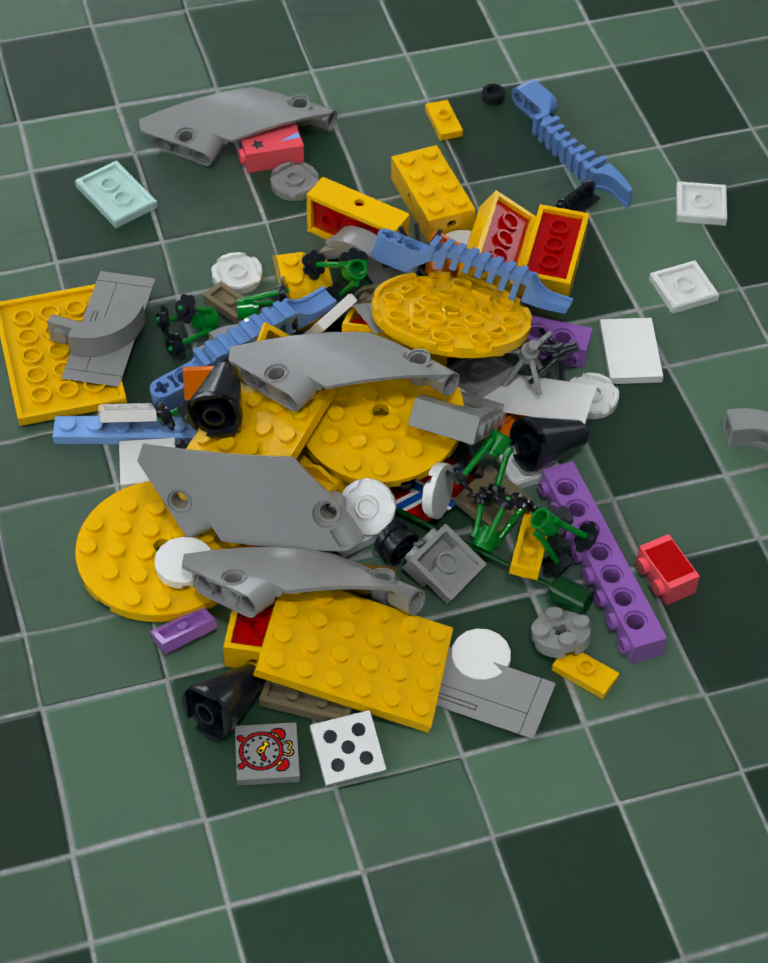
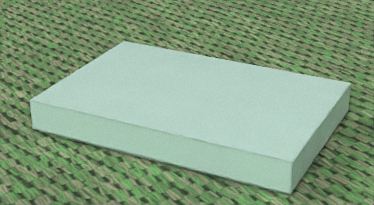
M117 160L75 180L76 188L115 228L158 208L157 201Z

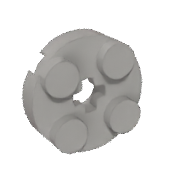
M559 607L548 608L545 614L538 617L531 627L532 641L535 643V648L540 653L554 658H565L566 653L575 651V655L582 653L591 642L589 618L571 611H563Z

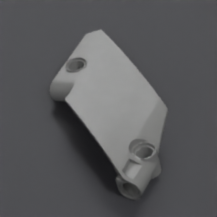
M250 87L190 100L139 119L141 133L150 136L153 144L158 149L204 166H211L222 150L223 144L233 143L291 123H296L298 126L310 124L331 131L337 123L338 113L336 110L310 102L309 97L304 94L290 97L277 92Z
M368 332L312 333L261 340L230 347L228 359L230 364L239 369L241 378L248 386L293 412H298L316 395L317 390H322L323 388L327 390L360 383L409 378L413 385H427L449 396L457 389L460 381L458 373L433 361L427 350H410L393 341Z
M145 443L141 447L137 462L187 537L195 538L213 528L223 542L264 547L339 551L340 554L350 550L365 538L352 516L346 510L345 497L337 491L326 490L293 456L220 453ZM178 492L183 493L187 497L188 501L182 500L179 497ZM325 504H332L337 511H329Z
M285 547L230 548L184 554L182 569L192 573L194 586L201 595L249 618H253L275 602L276 596L280 597L284 593L348 589L369 590L371 601L386 606L391 605L410 615L418 614L425 602V592L396 579L393 570L388 568L373 570L352 560L324 551Z

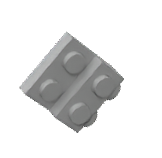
M445 524L438 531L435 528L431 529L422 539L425 544L420 549L415 545L404 556L407 563L402 568L422 588L427 584L448 604L484 568L486 563Z

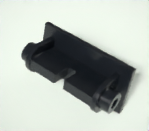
M584 180L575 191L565 198L559 199L554 207L584 212L600 200V197L594 194V188L596 187L594 181Z

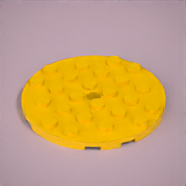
M429 271V276H417L415 272L390 278L380 284L374 291L371 303L373 320L393 341L412 347L413 350L425 349L431 354L456 358L501 357L505 353L520 347L530 334L532 316L529 308L520 305L521 299L516 296L514 301L508 299L509 290L499 291L497 290L499 285L495 283L491 285L481 278L466 275V279L450 277L451 272Z
M409 378L337 387L336 395L304 446L316 464L320 463L330 471L332 476L342 481L353 483L359 479L372 478L380 480L388 487L401 486L402 482L415 478L420 480L428 476L433 465L439 461L443 462L447 457L450 458L459 443L458 440L408 425L415 398L420 395H426L464 406L463 397L459 387H457L454 393L446 396L427 385H413ZM381 408L387 412V415L382 418L373 415L374 412L381 410Z
M150 481L126 487L109 496L84 521L77 537L75 549L78 573L88 593L97 602L101 601L110 607L111 612L138 621L170 622L202 608L208 610L218 604L201 595L195 587L190 588L189 585L182 586V589L173 588L164 584L158 578L154 564L157 553L156 549L171 539L187 536ZM213 528L195 537L203 541L211 550L248 547L246 544L221 541Z

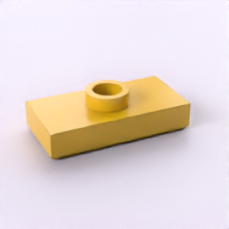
M448 100L425 104V112L440 141L463 136V129Z
M575 651L566 653L565 658H557L552 665V671L601 699L605 698L619 678L617 671L583 652L575 655Z

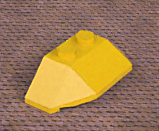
M297 252L273 255L278 284H281L280 278L285 276L290 289L291 299L303 298L322 286L325 288L332 287L333 282L329 268H325V272L320 274L317 280H311L309 275L303 273L302 257L306 253ZM324 315L309 323L308 325L302 327L298 331L309 330Z

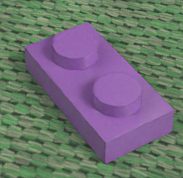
M202 608L193 613L178 617L150 631L154 643L166 654L179 649L188 642L204 637L207 633L218 627L215 618L205 608Z

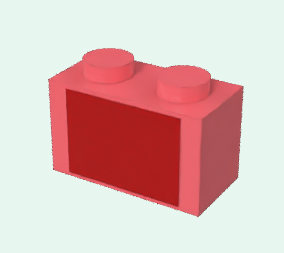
M669 534L639 546L636 559L637 570L641 575H645L651 584L652 591L657 597L660 596L665 605L696 593L700 576Z

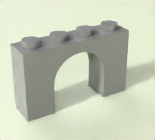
M462 391L464 406L420 395L415 398L408 425L474 445L489 436L493 429L498 430V428L503 427L506 418V412H503L505 404Z

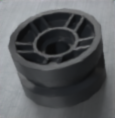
M395 520L379 533L374 543V550L380 556H385V560L389 564L396 566L401 564L400 559L414 547V541L418 542L419 536L413 530L408 529L404 522Z

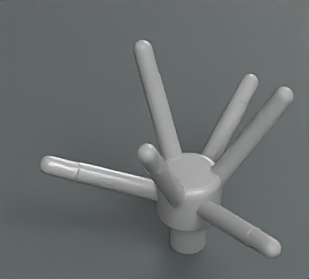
M548 331L538 341L530 340L517 349L508 352L518 354L519 361L503 381L502 385L504 387L509 384L523 364H529L537 395H542L536 366L538 370L543 368L538 358L540 353L538 347L552 335V331Z

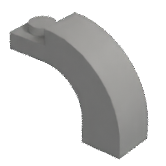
M344 226L336 235L327 239L326 245L319 251V253L324 254L326 260L339 258L341 253L348 252L352 247L358 251L366 252L368 256L367 274L373 284L380 285L390 278L405 274V272L395 268H383L382 263L372 257L371 254L377 235L360 227Z
M119 298L108 315L92 322H79L52 314L47 321L50 340L61 344H68L70 354L77 356H100L115 352L131 343L145 325L144 306Z
M751 408L726 410L722 429L729 448L754 446L768 451V412Z

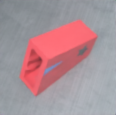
M296 123L283 125L241 139V149H238V158L240 164L245 165L246 172L252 173L275 169L280 164L286 162H294V164L299 165L301 162L304 163V145Z

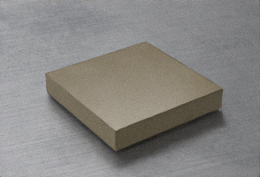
M489 465L483 471L484 476L482 478L477 476L468 485L473 490L472 493H484L493 497V495L480 490V486H489V483H495L498 470ZM503 477L501 486L506 488V493L512 495L514 492H518L531 501L533 500L531 496L507 477ZM464 489L455 497L454 504L475 520L478 505L473 503L474 499L466 497L467 493L470 492ZM490 502V506H484L482 526L485 524L491 527L500 509L497 503ZM513 507L512 511H505L496 529L499 533L516 512V508Z

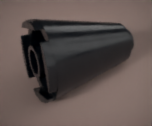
M228 362L216 364L189 400L186 418L194 430L198 432V429L207 432L206 436L211 438H225L232 436L241 426L243 420L240 373L236 366Z
M526 416L513 422L510 429V438L512 439L510 446L515 445L517 454L513 455L519 467L526 472H536L583 447L587 443L589 432L580 420Z
M248 663L196 683L183 693L182 704L188 719L193 716L198 723L195 728L199 733L214 741H219L231 733L262 692L266 683L265 679L253 676L255 665Z

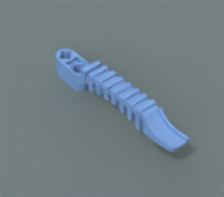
M534 79L512 89L511 96L515 105L533 120L532 134L538 135V141L541 143L545 142V148L548 150L552 149V154L555 157L559 156V161L562 164L566 163V168L569 171L573 170V175L576 178L581 177V183L584 180H592L596 185L594 189L610 193L625 208L629 207L633 189L622 174L610 163L605 165L607 158L604 155L594 160L596 153L593 150L584 154L587 147L583 144L576 147L578 140L575 138L569 140L571 134L568 131L563 132L565 126L562 123L558 125L560 117L557 115L554 117L550 116V114L558 109V103L554 95Z
M381 229L378 232L371 254L372 257L402 272L416 273L419 265L431 260L437 263L435 268L442 270L446 262L451 260L449 269L454 272L460 263H464L462 272L467 275L472 267L477 268L474 277L479 279L484 271L489 272L486 283L491 285L495 278L500 276L501 280L497 288L499 291L504 292L510 280L514 281L508 299L513 301L521 291L522 285H525L526 289L521 302L566 314L574 298L553 292L545 287L540 281L537 272L528 270V266H516L517 262L512 260L507 263L503 257H491L492 253L487 251L482 254L479 252L480 249L475 247L472 250L468 249L467 244L462 242L460 245H457L455 240L449 238L447 242L441 244L443 237L436 235L431 243L427 245L390 229Z
M322 286L300 299L285 298L282 302L276 301L273 303V307L262 309L261 314L257 315L255 313L250 316V320L247 322L243 320L239 322L238 327L234 328L232 326L227 329L226 334L220 333L216 335L214 341L208 340L204 342L205 346L202 350L199 347L193 349L194 357L190 362L151 383L150 393L155 410L158 411L157 405H159V402H163L170 411L183 403V367L215 366L220 362H224V359L228 360L230 347L257 341L264 322L279 330L282 329L283 332L291 336L293 335V319H296V328L299 330L335 307L337 300Z

